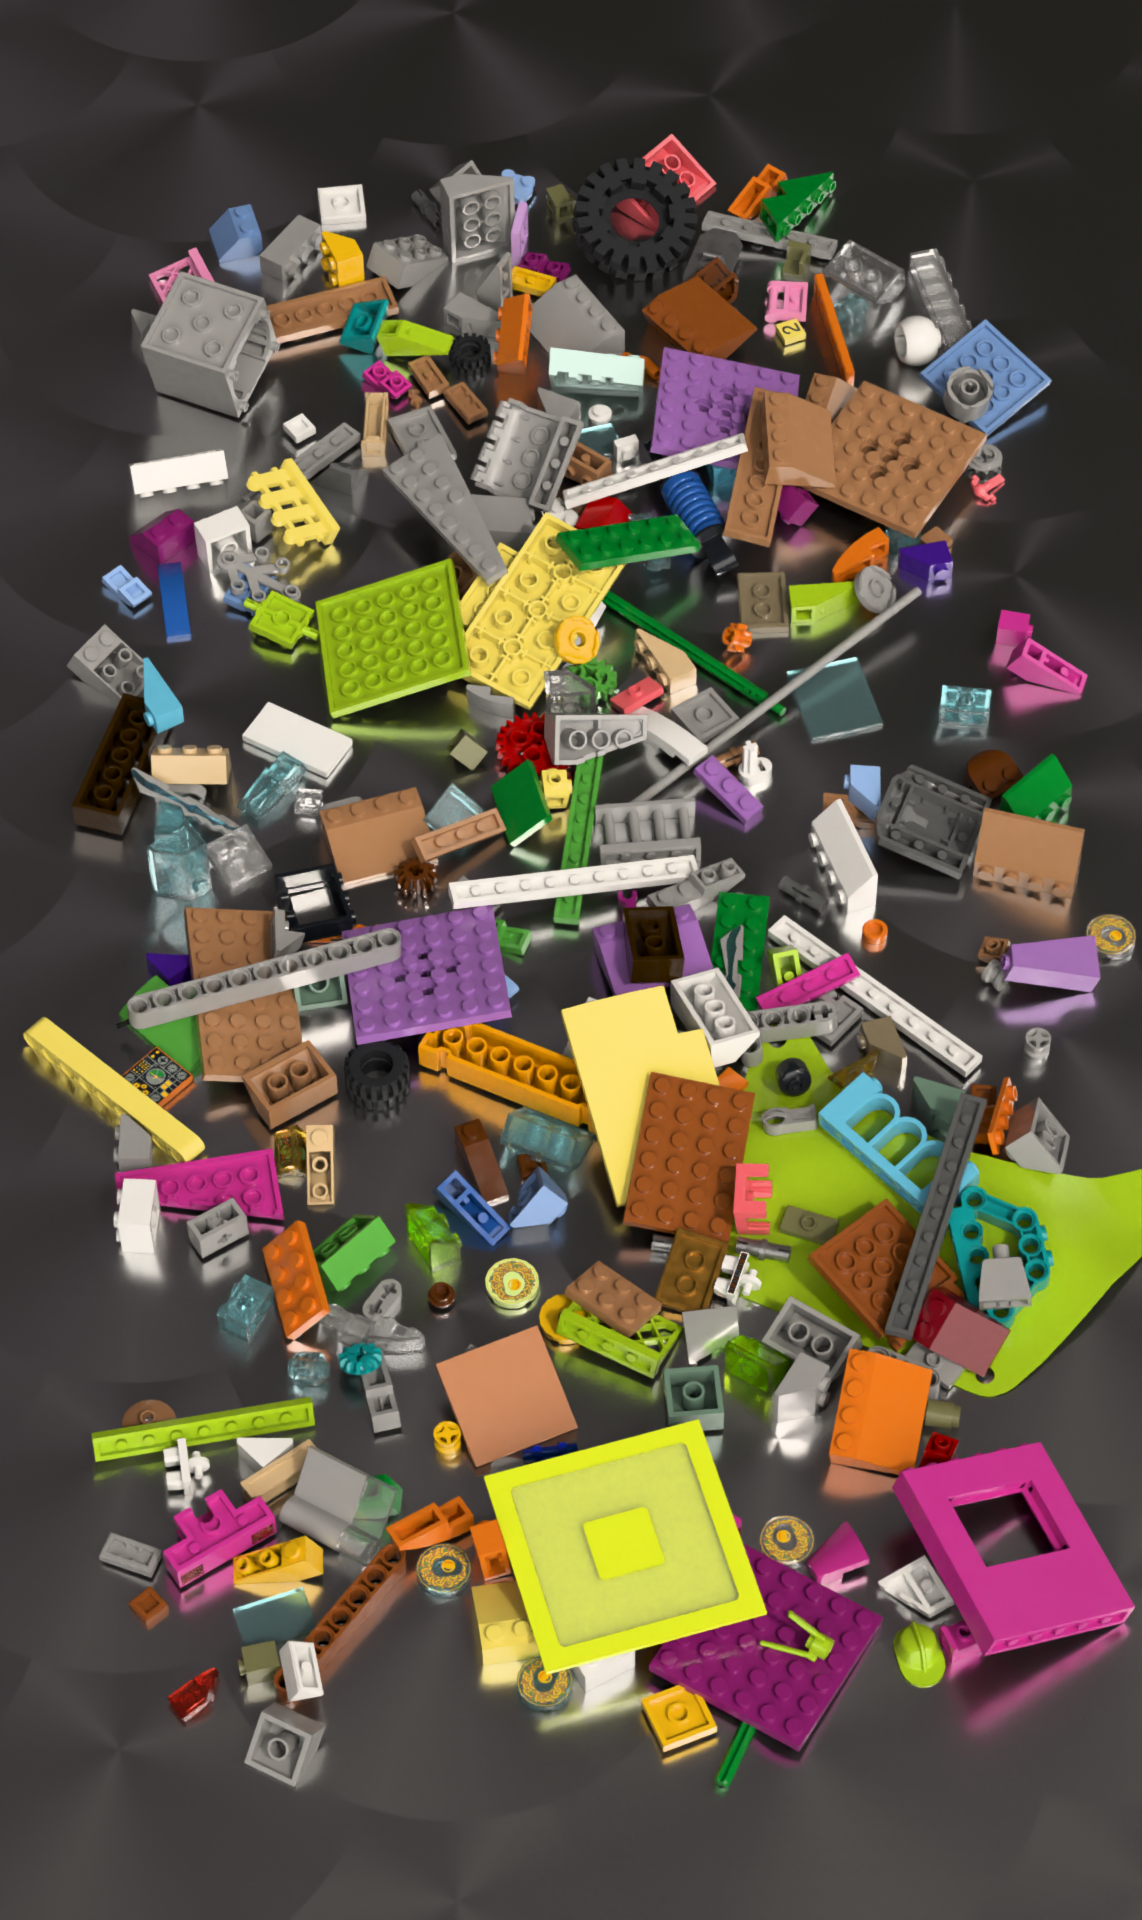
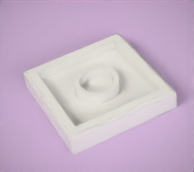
M362 184L317 188L322 225L366 221Z

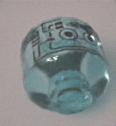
M851 293L835 303L834 309L839 324L850 328L866 318L868 305L862 296Z
M299 1351L294 1357L290 1358L288 1363V1376L297 1386L320 1387L330 1375V1364L326 1362V1358L321 1352Z

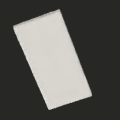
M270 702L264 706L242 735L243 741L325 778L330 775L352 746L351 738Z

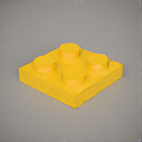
M680 1685L641 1699V1706L663 1752L717 1732V1725L704 1698L687 1692Z

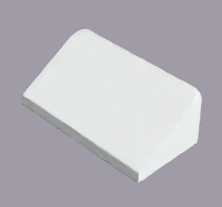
M288 1641L279 1651L288 1700L298 1701L322 1696L324 1693L314 1643Z

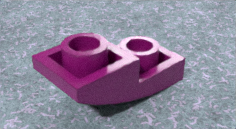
M526 252L518 265L521 268L556 277L557 283L565 280L571 271L569 263L549 261L547 254Z

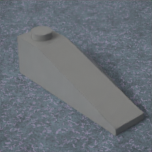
M545 713L544 739L552 764L578 765L591 758L600 757L613 750L622 749L646 740L648 714Z

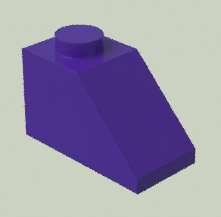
M944 540L900 548L898 567L926 581L943 580L952 577L953 560L947 543Z

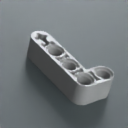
M822 1001L748 1011L747 1013L760 1031V1036L746 1050L754 1049L755 1051H745L740 1056L741 1062L747 1067H756L761 1064L764 1057L762 1043L833 1033L838 1027L836 1007L831 1002ZM798 1020H804L801 1023H796ZM773 1023L778 1024L777 1026H769Z

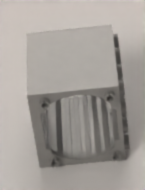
M180 271L140 347L157 392L239 418L242 411L246 412L248 410V400L274 351L278 352L280 344L277 342L272 326L270 310L267 309L263 297Z

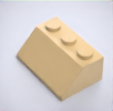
M159 745L157 748H153L151 754L152 777L165 784H227L230 776L231 760L229 749L222 748L220 745H210L207 748H197L196 745H184L182 748H172L171 745Z

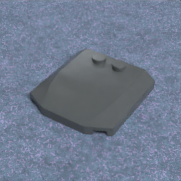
M911 764L906 771L895 775L888 786L874 819L877 844L960 879L980 830L984 808L990 807L992 798Z

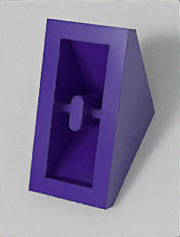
M147 953L148 972L153 977L157 975L168 986L191 981L188 955Z

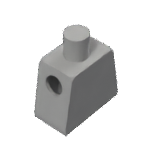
M1006 1244L994 1245L992 1247L993 1259L982 1260L979 1309L989 1310L1032 1306L1031 1291L1021 1257H1009V1246Z

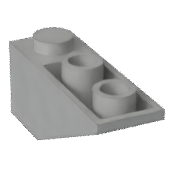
M461 292L443 308L444 324L462 334L468 333V335H472V333H476L477 336L496 337V330L501 329V321L498 320L497 311Z

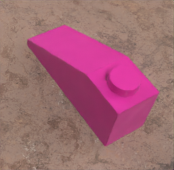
M1029 637L1013 649L1006 667L1026 681L1076 695L1082 693L1088 676Z

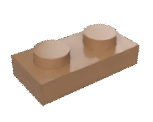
M429 355L408 362L409 371L429 399L443 394V390L450 387V384Z

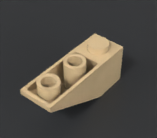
M640 628L636 629L634 647L637 653L644 656L647 667L655 672L659 684L665 687L670 695L696 684V667L684 651Z
M306 1125L308 1205H334V1126Z

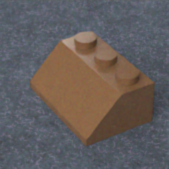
M310 1040L242 1075V1080L257 1112L270 1129L338 1093L336 1074Z

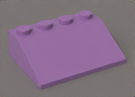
M691 905L675 907L674 912L685 958L682 977L713 969L698 920ZM623 921L592 928L594 952L614 996L658 986H664V988L671 986V982H630Z

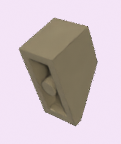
M891 1016L861 1023L860 1034H857V1041L860 1049L865 1050L868 1059L898 1072H906L907 1055Z

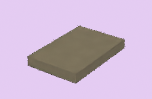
M785 572L737 573L740 623L748 625L746 631L752 633L789 632Z

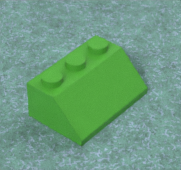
M354 1214L313 1249L325 1290L338 1292L345 1290L350 1286L351 1280L356 1275L366 1272L371 1267L370 1263L376 1258L383 1257L390 1251L389 1247L396 1241L380 1216Z

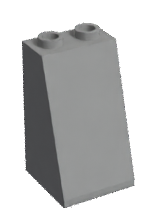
M471 494L496 547L501 542L517 552L520 551L521 545L527 541L537 526L532 523L535 521V513L533 507L529 508L528 499ZM447 543L450 555L454 549Z

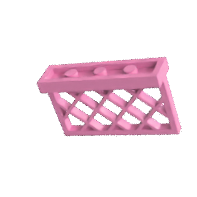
M196 247L188 250V257L149 274L150 280L163 303L168 291L173 286L175 278L179 275V270L188 265L190 267L188 274H194V276L215 282ZM164 276L169 277L166 284L157 282V279Z

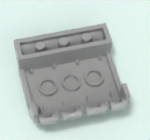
M509 398L507 402L500 400L495 416L502 420L501 422L492 420L486 438L493 442L492 444L483 443L477 460L484 462V465L475 464L470 480L476 482V488L494 496L527 498L529 508L533 507L537 511L550 512L585 423L563 415L561 418L528 407L523 402Z

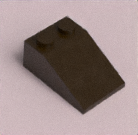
M674 907L622 908L626 960L630 982H671V980L682 978L685 958Z

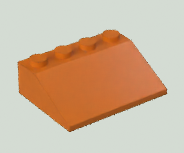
M849 1348L829 1451L831 1463L897 1475L906 1468L912 1467L915 1469L933 1370L879 1353Z

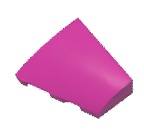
M844 1522L809 1557L805 1565L812 1580L824 1586L843 1579V1573L868 1565L869 1557L850 1524Z

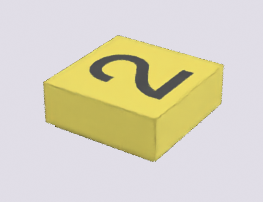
M797 318L775 325V331L784 345L806 339V333Z

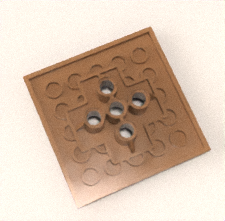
M863 381L831 424L836 487H798L915 539L986 442L987 434L867 381Z

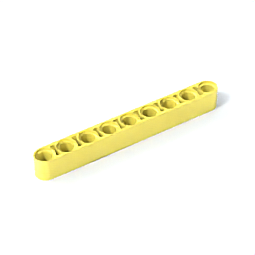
M46 1017L40 1018L23 1033L25 1041L32 1049L120 1118L121 1114L128 1115L151 1136L153 1144L176 1162L192 1161L205 1150L203 1141L194 1132Z

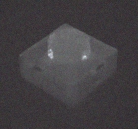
M298 788L294 805L295 814L319 816L318 811L322 805L323 790Z

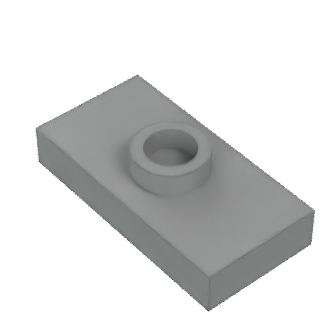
M917 1341L905 1355L938 1370L941 1375L940 1385L947 1390L953 1386L965 1371L964 1367L929 1350Z
M110 1532L99 1554V1559L152 1578L163 1553L159 1548Z

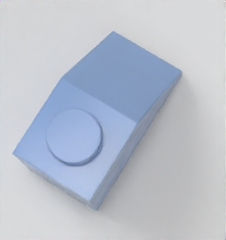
M850 764L849 774H844L843 789H847L848 800L874 821L881 805L880 766Z

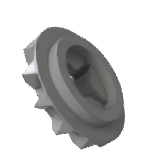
M984 443L968 465L969 470L975 469L976 474L980 471H983L986 475L989 471L996 472L997 468L1001 467L1002 453L997 447ZM981 455H983V458L987 460L986 463L982 462V460L980 459Z

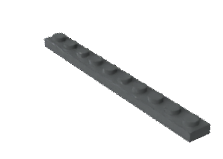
M965 1093L960 1094L889 1314L885 1334L912 1341L985 1112L987 1099Z

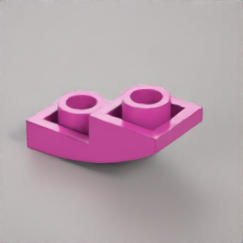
M380 360L362 374V378L381 393L388 392V397L395 400L412 388V384L397 370L392 372Z

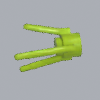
M788 1611V1617L811 1634L805 1644V1647L809 1648V1652L765 1640L760 1641L761 1646L801 1656L814 1663L817 1658L824 1661L835 1643V1640L816 1630L793 1611Z

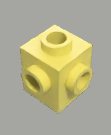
M555 768L542 770L539 782L548 808H567L569 794H572V781L567 779L566 770Z

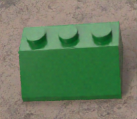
M1050 754L1001 796L1000 811L1050 822L1055 813L1061 808L1065 809L1072 800L1073 785L1054 754Z

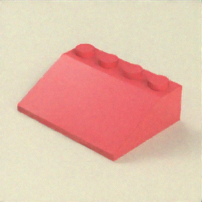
M673 134L669 135L643 157L647 167H651L652 162L655 161L663 164L662 172L664 174L670 169L678 174L677 183L680 184L685 181L690 188L689 198L694 197L695 202L717 184ZM628 198L615 205L620 211L656 233L658 230V214L648 202L637 198Z

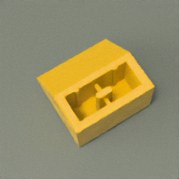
M327 231L321 232L322 242L319 243L323 255L321 265L323 271L329 273L331 286L339 288L365 281L363 254L355 239Z

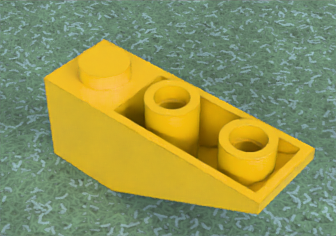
M306 1535L233 1558L234 1584L297 1582L323 1574V1548Z

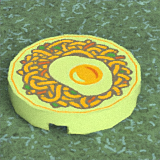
M517 1258L504 1259L495 1263L488 1270L485 1278L488 1296L496 1305L507 1309L526 1306L525 1303H528L530 1300L532 1301L539 1290V1279L535 1268L528 1262Z

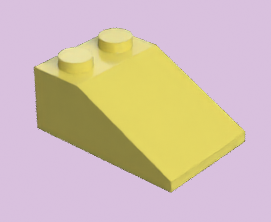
M509 1581L471 1587L483 1666L539 1658L540 1654L517 1582Z

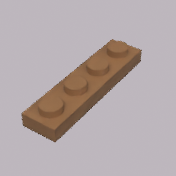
M497 808L415 837L411 840V843L422 864L502 834L507 829Z

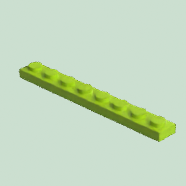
M311 1397L94 1432L91 1435L95 1461L99 1462L163 1451V1449L178 1446L177 1439L186 1438V1445L189 1447L315 1426L312 1399Z

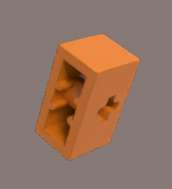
M497 1519L491 1521L483 1520L470 1527L484 1581L511 1574L507 1550Z

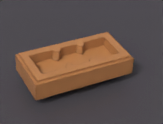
M463 381L443 390L444 397L468 425L488 415V409Z

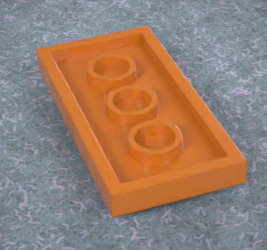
M299 1220L295 1221L262 1248L286 1338L292 1340L298 1338L330 1312L306 1224Z

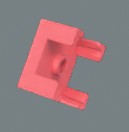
M736 1163L733 1214L737 1234L770 1235V1222L749 1221V1219L767 1218L766 1202L754 1201V1198H771L772 1181L750 1180V1177H768L769 1164Z

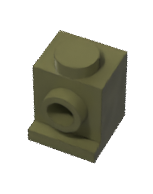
M563 184L546 188V205L554 220L559 222L574 217L573 212L576 198L572 197L571 192H567Z

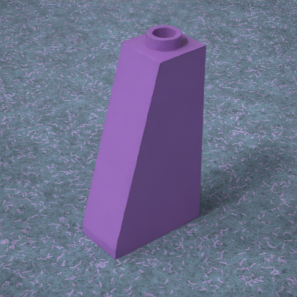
M1095 936L1012 944L1000 960V968L1003 970L1005 981L1091 993L1101 978Z

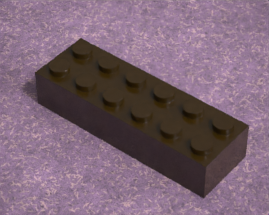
M123 693L72 804L75 824L122 835L141 794L136 786L134 777L142 786L146 782L136 772L131 771V769L137 768L149 775L153 748L163 745L169 731L167 729L158 734L153 726L149 727L143 716V713L146 712L144 698Z

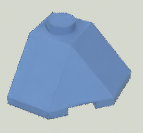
M537 1166L521 1185L517 1193L519 1195L517 1207L511 1206L507 1217L509 1225L513 1228L550 1224L556 1217L560 1218L567 1210L568 1201L566 1194L542 1168Z

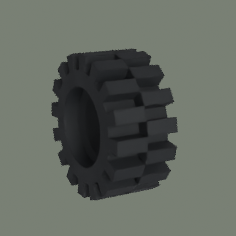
M464 333V337L458 335L457 340H453L449 350L451 367H454L455 372L460 370L461 375L468 372V376H472V372L478 375L480 370L482 372L486 371V367L489 368L491 362V348L486 338L483 340L482 335L476 337V333H472V336ZM468 352H473V353H476L477 355H474V356H465V355H463V354L468 353Z

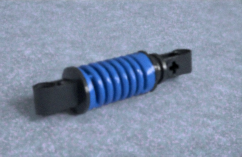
M651 439L643 443L652 462L669 457L651 453ZM691 469L658 480L660 483L659 495L662 500H665L672 515L677 514L701 543L699 552L692 554L699 559H708L717 577L738 567L739 564L729 547L733 538L723 536L724 518L702 483L699 472Z

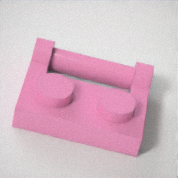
M768 282V310L765 311V321L775 323L778 320L789 321L797 318L800 322H806L808 282ZM780 292L785 293L783 309H777V298Z

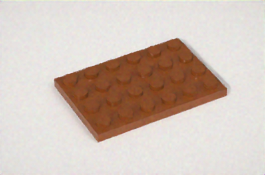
M651 1072L622 1224L675 1235L679 1227L729 1243L734 1216L736 1163H743L755 1093Z

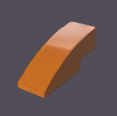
M767 164L757 178L755 176L751 178L728 208V213L747 220L755 217L760 213L761 199L777 196L778 182L788 180L786 173Z
M877 527L855 541L842 554L833 567L831 583L853 581L861 569L874 565L875 561L889 555V538Z
M458 1496L439 1507L433 1502L385 1529L401 1551L428 1547L447 1541L470 1531V1527L475 1526L474 1515L462 1498Z

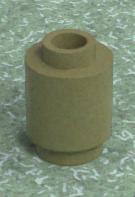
M929 1398L924 1417L925 1426L951 1430V1427L958 1428L961 1406L955 1405V1402Z

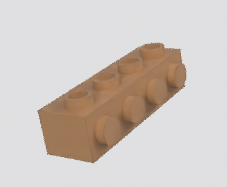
M577 442L564 475L566 478L582 485L612 475V461Z

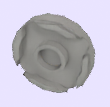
M870 565L861 569L854 579V589L857 598L866 609L874 613H881L896 600L895 585L892 586L890 581L892 578L883 568Z

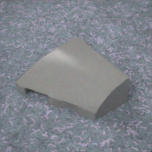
M736 1306L682 1312L689 1367L697 1366V1361L709 1354L714 1356L724 1346H730L739 1341Z

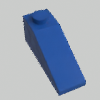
M456 1170L450 1173L432 1191L450 1212L491 1247L511 1228Z

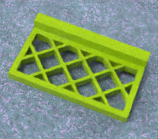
M572 1301L567 1309L564 1308L560 1314L556 1333L654 1379L660 1364L681 1335L683 1326L655 1315L648 1321V1324H645L634 1334L636 1340H632L613 1328L609 1329L598 1324L603 1323V1321L587 1310L585 1311L588 1317L575 1313L585 1309ZM658 1329H667L673 1332V1334L661 1337ZM652 1331L654 1338L643 1339L640 1332ZM658 1345L660 1353L647 1346Z

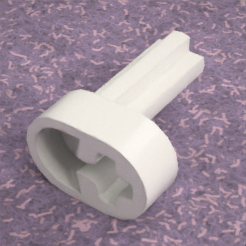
M750 740L746 741L745 746H743L742 763L738 768V779L747 786L765 782L772 775L771 761L764 757H757L758 745L756 742L751 743Z

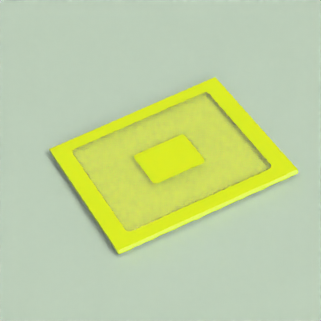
M699 1419L484 1476L486 1488L546 1675L767 1615L766 1607Z

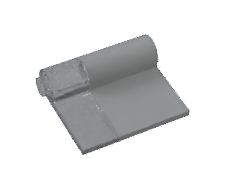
M311 1445L308 1449L295 1493L283 1505L279 1521L348 1558L367 1566L381 1550L379 1546L398 1489Z

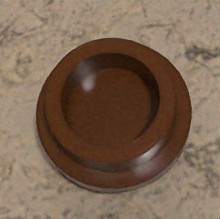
M438 1282L430 1288L428 1300L436 1308H447L455 1300V1291L448 1283Z

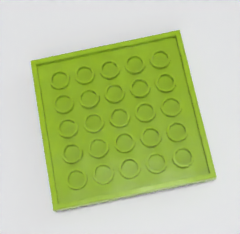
M451 558L315 602L329 710L333 719L471 675L455 567Z

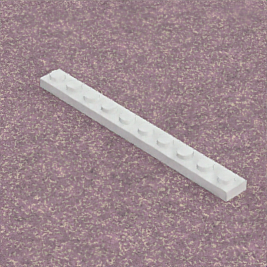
M694 855L451 882L448 883V892L452 908L461 909L677 884L689 880L690 873L698 870Z
M785 915L768 930L769 938L780 946L792 945L797 948L799 959L813 969L842 956ZM857 966L860 977L839 987L881 1018L891 1016L896 1029L965 1078L982 1062L983 1056Z

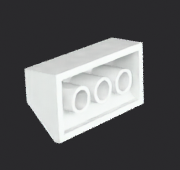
M222 449L128 464L134 494H139L140 498L154 496L153 491L163 490V494L177 492V487L186 486L187 490L201 488L200 483L209 482L210 486L224 484L223 479H228L224 450Z
M837 799L812 821L811 833L808 834L811 846L813 848L816 847L818 851L817 856L820 865L825 866L827 870L826 874L829 884L831 886L834 885L836 889L838 903L840 905L843 904L846 912L850 913L876 905L878 874L842 800Z
M719 968L671 980V1005L687 1031L703 1029L714 1068L736 1062L760 1036V1031Z

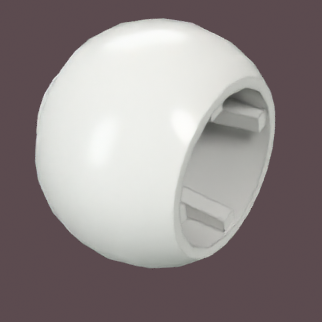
M913 315L906 317L896 325L894 333L895 348L901 362L911 366H921L929 363L936 357L938 348L941 346V334L929 318Z

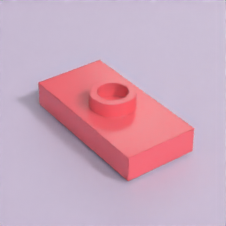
M648 676L609 700L611 706L621 714H630L662 695L664 690L663 686Z

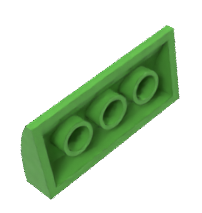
M155 975L133 996L169 986ZM127 1003L119 1013V1017L124 1021L129 1019ZM195 1015L145 1029L132 1027L152 1046H157L190 1074L201 1067Z

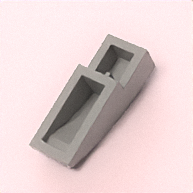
M382 1350L383 1359L381 1365L373 1372L360 1375L374 1433L401 1427L399 1410Z

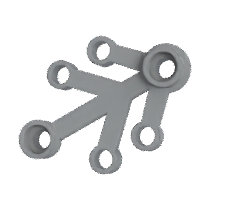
M258 547L254 553L238 555L233 551H223L218 555L217 565L223 573L228 574L232 594L241 595L245 591V582L239 579L237 573L239 572L246 576L252 595L251 600L261 603L266 599V593L260 590V583L298 603L300 602L301 591L296 585L290 584L285 586L266 576L267 574L274 573L286 574L290 568V561L287 558H278L274 564L249 567L245 564L256 561L259 563L267 562L269 550L266 547Z

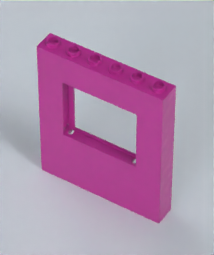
M1041 1442L1033 1444L1023 1443L1009 1449L1000 1448L986 1454L976 1453L971 1457L962 1459L956 1457L948 1462L938 1464L933 1462L915 1469L909 1467L899 1473V1477L892 1489L984 1656L1121 1624L1127 1620L1135 1608ZM1021 1492L1055 1552L986 1567L953 1507Z

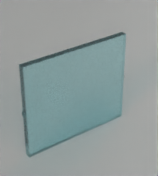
M857 657L831 662L793 691L812 741L883 726V721ZM807 668L787 672L789 682Z

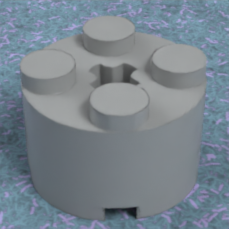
M971 366L960 367L950 374L943 395L944 407L958 422L966 423L977 420L989 408L993 394V382L990 376L979 368L976 370L970 369Z

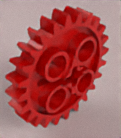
M533 712L532 717H528L526 713H523L522 719L515 715L513 722L507 720L506 726L500 727V733L497 734L495 751H497V759H502L501 766L508 765V773L527 759L533 762L538 779L542 770L551 768L566 770V768H571V765L552 764L544 739L545 713L541 718L537 717L536 712Z

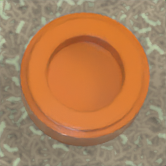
M871 919L864 923L862 937L867 943L878 945L887 939L888 927L883 921Z

